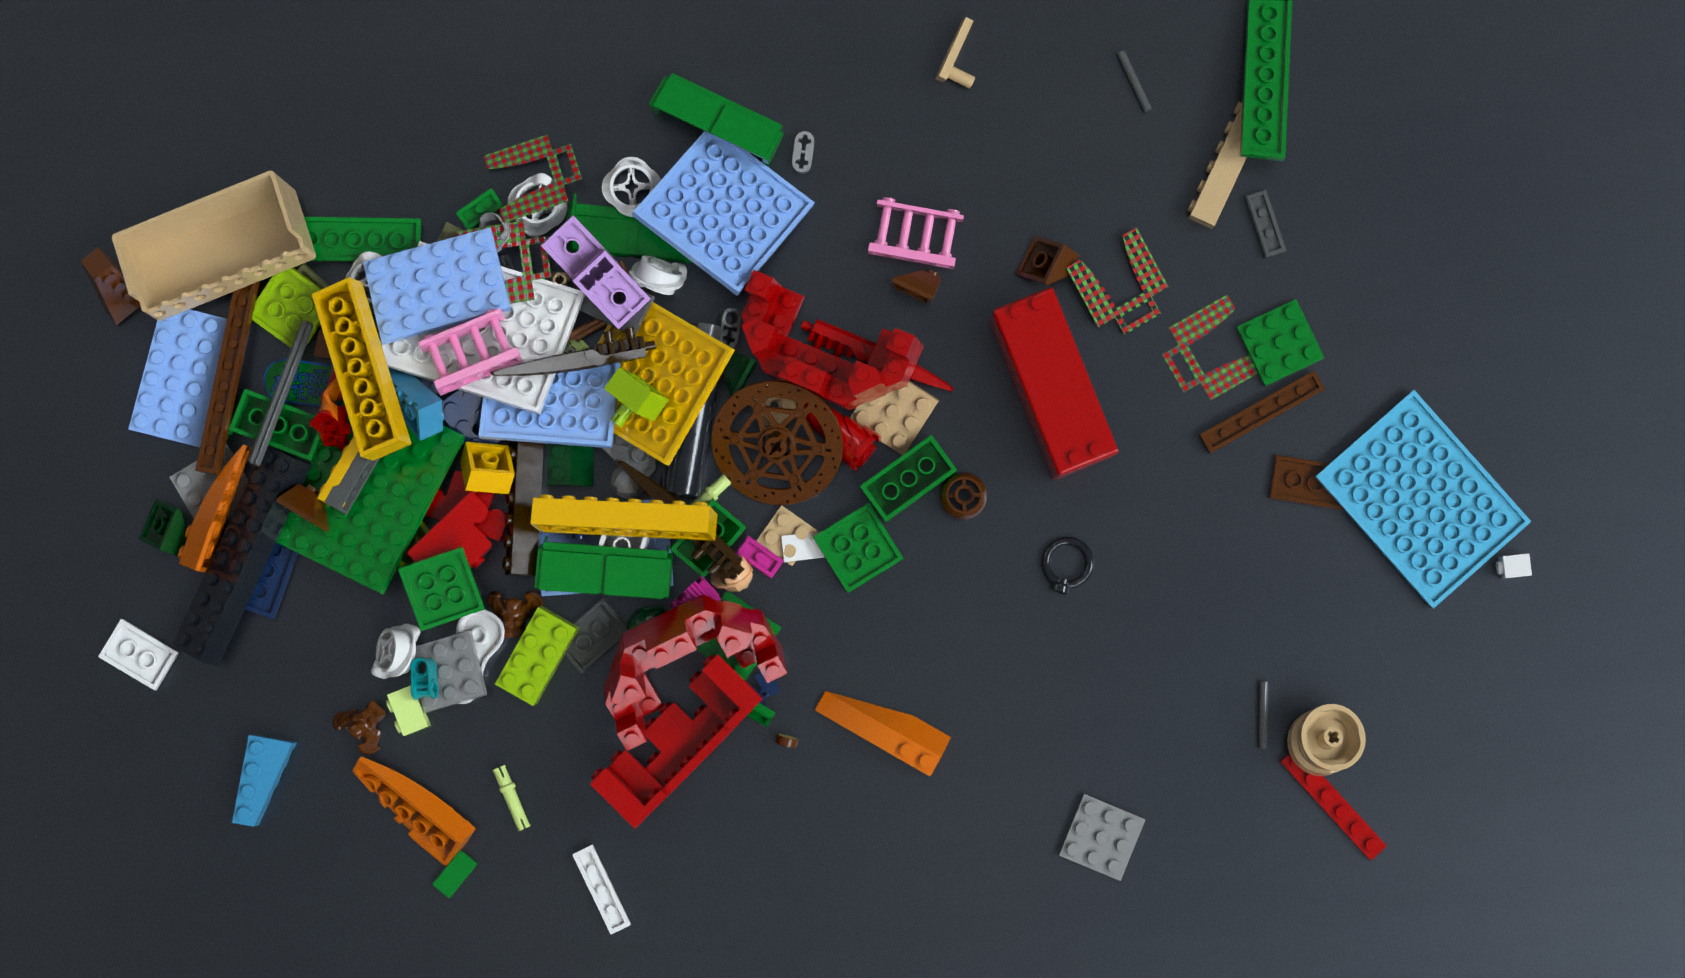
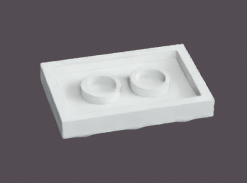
M121 619L98 657L151 689L157 690L180 652L128 621Z

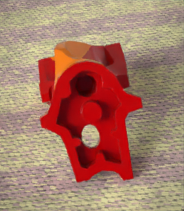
M333 367L327 388L321 394V407L309 423L310 426L319 432L324 446H335L343 451L345 446L349 445L347 434L351 432V425L347 422L348 413L345 403L343 406L336 405L337 401L344 402Z

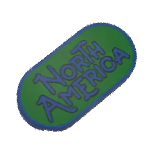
M279 359L272 362L264 372L263 386L271 398L287 359ZM300 360L284 403L321 407V394L327 388L333 365ZM337 401L336 405L339 406L343 401Z

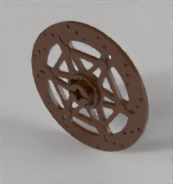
M769 380L756 382L740 389L723 404L712 429V451L719 470L740 493L755 501L766 504L790 505L814 497L832 481L842 460L843 436L835 414L817 394L791 382ZM773 397L792 400L798 403L795 409L766 406L763 399ZM750 405L754 411L739 432L732 431L730 427L736 415L744 407ZM770 412L788 414L789 416L778 424ZM808 413H812L819 421L824 431L826 442H818L805 418ZM761 414H764L772 425L765 427ZM756 418L760 432H746V429ZM797 418L793 430L786 427L792 419ZM801 424L804 426L810 440L795 435ZM766 434H768L769 436H768L767 441H766V443H765V437H764V436H765ZM757 437L758 444L745 441L743 438ZM782 439L781 442L778 443V445H775V447H773V445L776 442H779V440ZM797 443L811 446V448L797 449L796 446ZM730 444L739 447L749 467L747 473H743L734 462L729 449ZM789 444L790 451L787 453L786 450ZM745 447L759 451L754 462L751 461ZM808 454L807 459L798 468L794 455ZM762 456L769 460L761 468L757 467ZM814 456H824V461L816 474L809 480L804 481L801 473ZM790 460L793 472L788 470L783 461ZM774 463H777L784 474L766 472V470ZM759 477L788 480L791 487H767L757 483Z

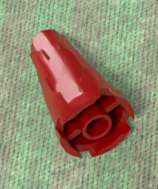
M830 407L839 422L843 436L842 460L851 469L857 471V465L861 468L877 448L873 444L874 440L880 443L882 436L866 425H861ZM808 413L805 417L814 431L826 440L819 421L812 413Z

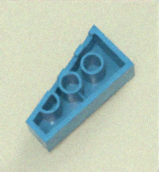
M389 368L404 421L415 436L421 441L443 431L444 415L442 412V400L414 375Z
M256 734L248 736L232 823L252 827L260 824L297 742Z

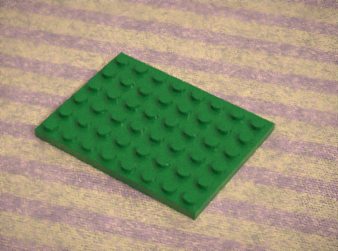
M347 417V422L351 425L349 417ZM406 425L412 444L379 459L347 515L325 503L330 528L326 532L293 511H290L276 543L384 595L455 459L465 436L443 426V431L420 441ZM352 426L350 434H347L349 443L353 438ZM322 442L314 462L311 461L310 463L311 468L302 486L306 488L309 484L320 491L322 485L328 481L333 466L342 457V451L335 446H324Z

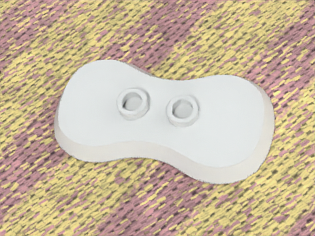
M487 610L460 618L456 627V634L472 631L482 675L487 661L499 649L505 635L503 622L495 614ZM468 700L458 704H467L470 703L472 700Z

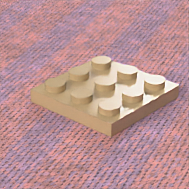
M909 381L907 387L892 391L883 397L859 405L850 419L871 428L882 436V443L904 455L939 400Z

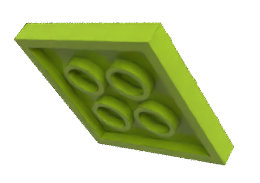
M294 268L273 275L255 302L252 320L290 348L293 345L301 321L311 322L313 329L308 339V344L320 326L312 294L322 290V288Z

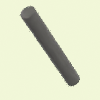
M1125 50L1117 53V56L1144 113L1152 110V107Z
M1259 682V748H1267L1268 682Z

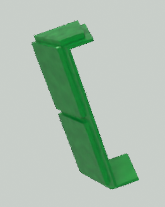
M673 73L669 78L664 77L649 102L650 110L655 112V114H658L659 110L761 157L763 164L767 166L770 165L784 136L781 124Z
M574 193L573 201H569L566 221L574 215L612 256L627 258L634 256V258L641 259L642 256H652L664 261L692 263L691 260L636 218L621 214L615 207L577 204L576 193ZM574 240L566 244V249L571 250L573 253L579 248V244Z
M546 536L543 544H540L538 548L535 588L560 592L603 593L604 595L656 599L668 598L671 589L673 553H669V545H667L666 550L548 542V536Z

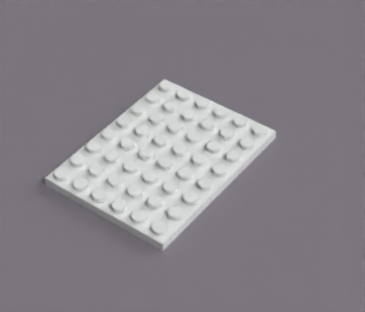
M420 241L418 247L427 245V243ZM501 266L504 280L523 277L522 272ZM545 279L532 280L535 300L510 304L512 310L503 312L505 320L500 321V325L509 346L518 348L523 362L564 353L585 297L582 291ZM458 325L385 345L381 342L388 368L433 382L438 380L439 374L430 352L423 353L418 342L422 341L427 335H436ZM492 326L480 329L479 332L489 356L493 357L500 354L502 350ZM471 334L458 338L468 364L472 366L479 363L481 358ZM450 342L437 347L447 372L452 374L459 371L460 366ZM555 374L527 376L489 375L458 389L540 415Z

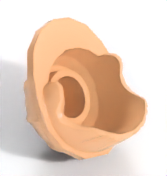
M740 555L737 562L745 570L738 575L732 569L726 574L720 569L711 577L712 586L715 588H725L729 592H741V590L746 589L753 576V569L750 563Z

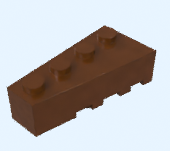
M99 247L81 260L91 280V284L101 301L102 307L116 325L137 308L141 307L140 302L128 294L120 265Z

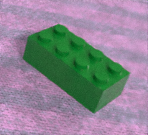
M244 389L229 430L256 440L271 398ZM284 404L268 445L314 462L322 443L319 432L310 426L309 423L316 415Z
M930 435L863 483L860 489L886 523L956 473L957 469L934 437Z

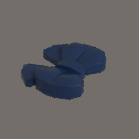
M760 672L755 674V678L760 685V688L756 691L764 698L760 704L765 706V699L769 695L779 694L780 687L775 680L767 683Z

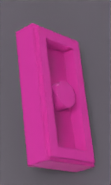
M747 536L737 550V553L742 555L748 563L771 579L784 562V560L750 536Z

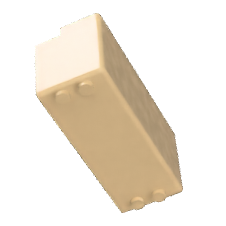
M267 171L112 235V241L128 294L140 302L143 312L157 321L164 320L311 261L316 257L296 191L273 171Z

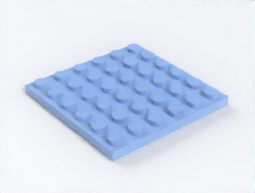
M704 131L633 211L632 216L738 296L747 285L753 270H760L810 211L815 202L748 151Z

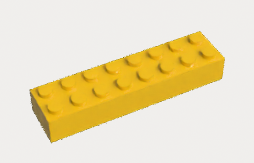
M348 277L313 293L314 304L360 456L374 461L411 445L412 443L362 282Z
M540 495V498H533L531 525L540 532L715 541L717 513L705 502H694V505H685L686 502L672 501V504H663L661 500H650V503H641L639 499H628V502H619L617 498H606V501H597L595 497H584V500H575L576 497L562 496V499H553L554 496Z

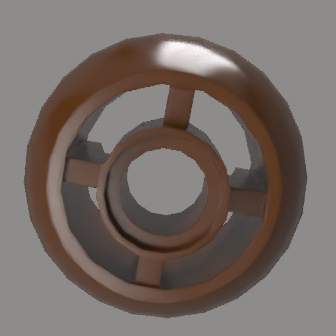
M955 473L945 480L940 489V502L947 514L956 519L968 520L976 517L983 511L987 503L986 486L979 477L972 473ZM961 481V486L954 493H948L953 484ZM966 482L973 484L978 493H974L973 489L966 485ZM965 489L970 493L968 501H961L958 498L960 490ZM954 498L955 502L962 506V509L958 510L953 507L949 499ZM974 498H979L977 505L973 509L966 511V505L970 504Z

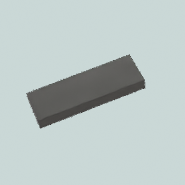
M1267 190L1246 195L1245 200L1264 258L1286 252L1287 250Z

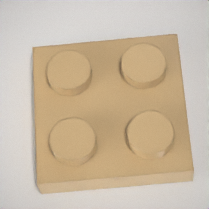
M781 505L757 539V542L784 560L783 554L786 557H793L796 553V548L788 544L785 546L783 553L781 536L796 534L797 538L803 540L812 532V539L817 530ZM790 561L786 563L793 566L796 561Z

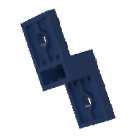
M418 377L426 387L442 400L444 419L453 431L465 436L462 443L463 446H465V442L497 444L501 441L481 439L479 434L474 433L472 430L476 423H480L483 397L459 389L440 395L433 381Z

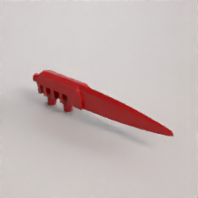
M819 319L816 320L815 324L804 320L801 329L811 332L808 340L814 341L812 347L820 350L822 345H825L827 349H834L832 355L841 358L842 353L846 354L849 358L854 354L857 359L868 362L876 345L872 341ZM916 364L910 379L953 391L951 385Z

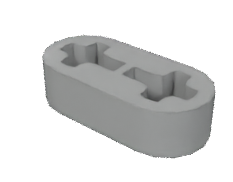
M807 131L798 133L794 142L792 167L800 174L807 173L812 166L814 137ZM804 136L807 137L808 141H811L810 144L806 145V151L802 150V143L798 142L803 140ZM801 154L805 155V162L808 163V165H804L803 169H800L799 165L795 164L796 161H800Z

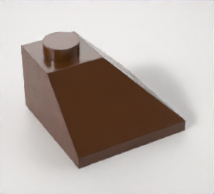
M1034 235L1015 274L1049 285L1069 276L1070 274L1066 267L1077 262L1080 255L1065 244Z
M930 269L927 272L920 270L893 277L891 287L931 305L942 279L938 278L939 274Z
M297 484L277 498L276 502L322 530L328 532L330 529L325 503L318 499L317 494L319 491L309 484L306 488Z

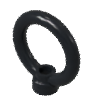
M1062 537L1051 542L1045 549L1042 556V569L1046 578L1052 583L1051 590L1068 595L1069 589L1080 587L1091 577L1094 570V557L1090 548L1083 541L1074 537ZM1074 546L1083 553L1086 564L1083 573L1078 578L1067 580L1057 577L1053 573L1050 561L1052 554L1058 548Z

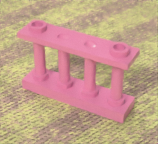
M888 197L877 200V207L883 208L877 240L874 243H869L868 254L954 270L956 258L952 257L950 251L956 222H963L964 215H960V211L947 209V212L900 204L895 203V199ZM891 210L904 212L899 244H896V247L888 246V242H886ZM913 214L926 216L921 245L917 251L910 250L909 246H907ZM934 218L947 220L942 252H939V255L931 254V250H929Z
M501 308L490 309L478 318L439 334L427 335L422 341L418 342L423 353L429 351L439 374L438 380H435L434 383L440 395L491 375V371L523 362L518 348L509 346L500 325V321L505 320ZM490 325L502 350L500 354L493 357L489 356L479 332L480 329ZM471 334L481 358L479 363L472 366L468 364L458 338ZM449 342L460 366L459 371L452 374L447 372L437 348Z

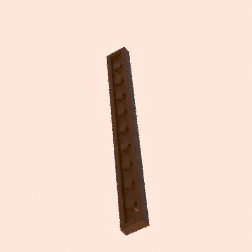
M260 281L236 290L232 294L195 471L214 475H219Z

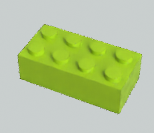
M543 606L538 607L495 685L532 706L538 704L580 627Z

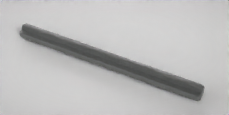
M301 321L249 456L248 462L253 465H261L312 332L313 324L311 322Z

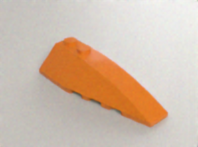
M242 445L213 482L200 505L192 525H189L186 530L185 537H187L185 546L182 545L179 550V564L199 572L207 571L216 552L251 450L250 446Z
M825 691L815 708V711L928 776H931L951 739L950 736L913 715Z
M361 756L352 770L370 792L377 793L384 808L388 806L396 815L394 819L398 824L403 823L409 829L408 835L445 867L463 848L476 829L468 820H465L451 806L447 805L430 791L384 765Z

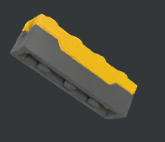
M354 433L349 445L343 449L339 462L333 466L328 481L320 488L318 496L319 500L345 515L348 514L379 459L372 461L360 456Z

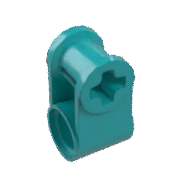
M430 657L415 658L410 664L411 696L413 700H419L421 697L436 699L439 694L435 660ZM422 662L426 664V671L424 673L421 670Z

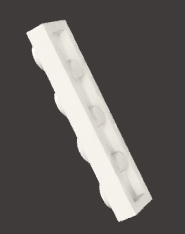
M592 844L572 854L610 934L630 926L631 922L594 845Z

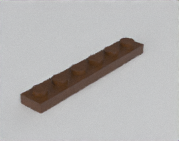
M1314 370L1201 433L1199 436L1209 454L1320 393L1325 388Z

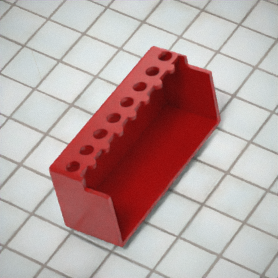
M1053 287L996 308L989 322L1052 479H1060L1118 454V448Z

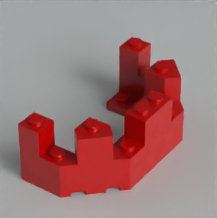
M753 270L745 288V291L750 296L741 314L744 321L742 328L752 354L758 358L761 368L766 375L775 380L791 382L817 394L823 400L847 410L883 397L892 391L907 387L924 347L916 336L894 328L893 332L882 329L867 364L857 360L855 364L788 337L805 297L784 288L773 277Z
M700 595L622 634L618 651L614 656L608 679H606L604 685L605 705L615 720L616 733L627 751L647 742L644 716L663 707V702L645 671L653 667L658 669L697 650V646L717 637L725 655L730 657L735 654L742 668L757 662V666L767 683L787 674L782 646L762 610L754 608L751 610L741 607V605L725 600L721 602L712 599L710 596Z
M711 654L703 662L705 666L702 670L703 672L697 671L689 679L691 684L688 687L707 704L706 707L701 705L694 712L696 716L694 720L676 702L672 704L667 702L659 710L661 715L656 720L652 717L645 724L646 737L661 751L659 755L655 752L647 760L649 765L646 768L629 751L625 750L622 752L619 750L611 758L613 763L609 767H606L604 770L599 768L591 776L593 781L590 785L634 829L764 699L719 654L715 657Z

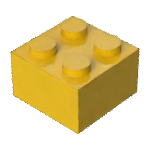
M465 442L460 460L465 491L509 494L515 475L509 445Z

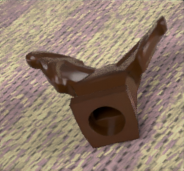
M492 591L489 594L488 606L491 605L496 616L502 618L504 622V638H521L526 629L525 619H532L539 605H543V599L538 592H526L524 595L526 601L523 603L522 599L518 600L516 598L503 599L502 601L501 593L498 591Z
M371 700L362 711L357 712V709L344 713L339 711L332 720V726L335 730L340 731L343 726L347 725L345 729L348 730L352 737L357 738L358 741L363 738L364 742L357 746L358 751L364 755H372L380 749L377 745L381 731L377 730L376 726L378 722L385 718L386 712L375 701Z

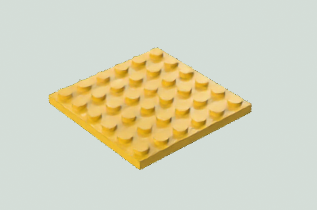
M653 302L635 337L643 336L644 342L655 341L656 349L646 351V357L643 359L622 362L621 368L640 376L667 397L669 401L655 421L632 412L623 427L617 424L614 425V433L669 466L735 350ZM609 324L607 325L605 331H612L614 341L627 339L626 332ZM602 334L597 344L605 343L604 334ZM617 399L616 411L618 410V408H619V407L621 406V404H622L618 399Z

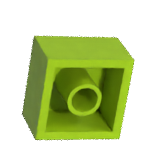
M621 367L617 369L604 388L622 403L610 419L620 427H623L632 412L655 421L669 401L667 397L640 376Z

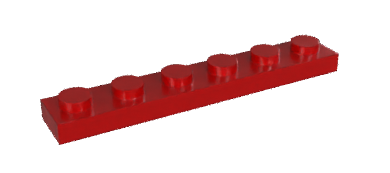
M1290 753L1280 761L1370 861L1387 847L1324 776H1315L1303 771L1295 764Z

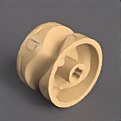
M1337 704L1322 705L1300 715L1291 725L1287 738L1288 750L1295 764L1303 771L1315 776L1331 775L1352 766L1362 756L1366 742L1364 727L1360 719L1350 709Z

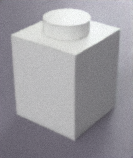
M1529 553L1498 557V562H1496L1497 574L1500 575L1501 579L1531 576L1532 570Z

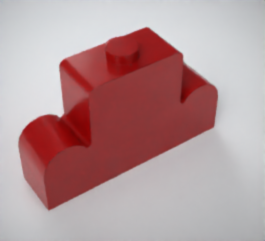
M454 472L447 494L438 489L425 514L426 516L441 521L471 492L465 491L462 472ZM473 492L485 504L488 510L485 523L479 526L475 525V527L484 536L503 542L507 531V526L505 525L506 513L498 509L491 510L496 494Z
M471 491L407 552V556L413 562L463 546L470 568L474 567L476 569L485 560L483 556L491 549L492 545L475 527V525H482L487 520V507Z

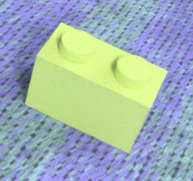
M411 685L387 695L389 700H386L389 711L395 714L397 720L394 721L398 733L402 732L403 736H407L431 726L427 714L423 711L421 699L413 700L411 696Z

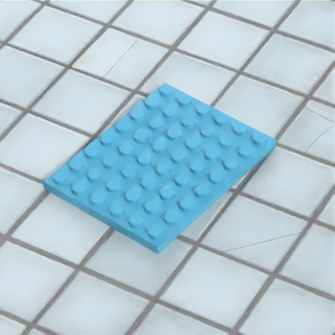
M1415 390L1406 395L1315 476L1431 609H1434L1531 522Z

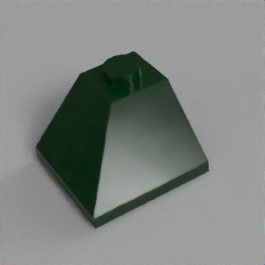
M734 351L723 370L730 397L746 386L757 366L756 360Z
M155 499L139 540L161 551L178 556L181 546H185L187 537H185L187 528L181 510Z

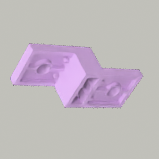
M574 215L541 244L543 249L563 268L581 291L618 329L651 299ZM571 240L579 244L578 250L574 253L566 249V244ZM619 291L623 292L626 296L625 301L621 304L613 301V295Z

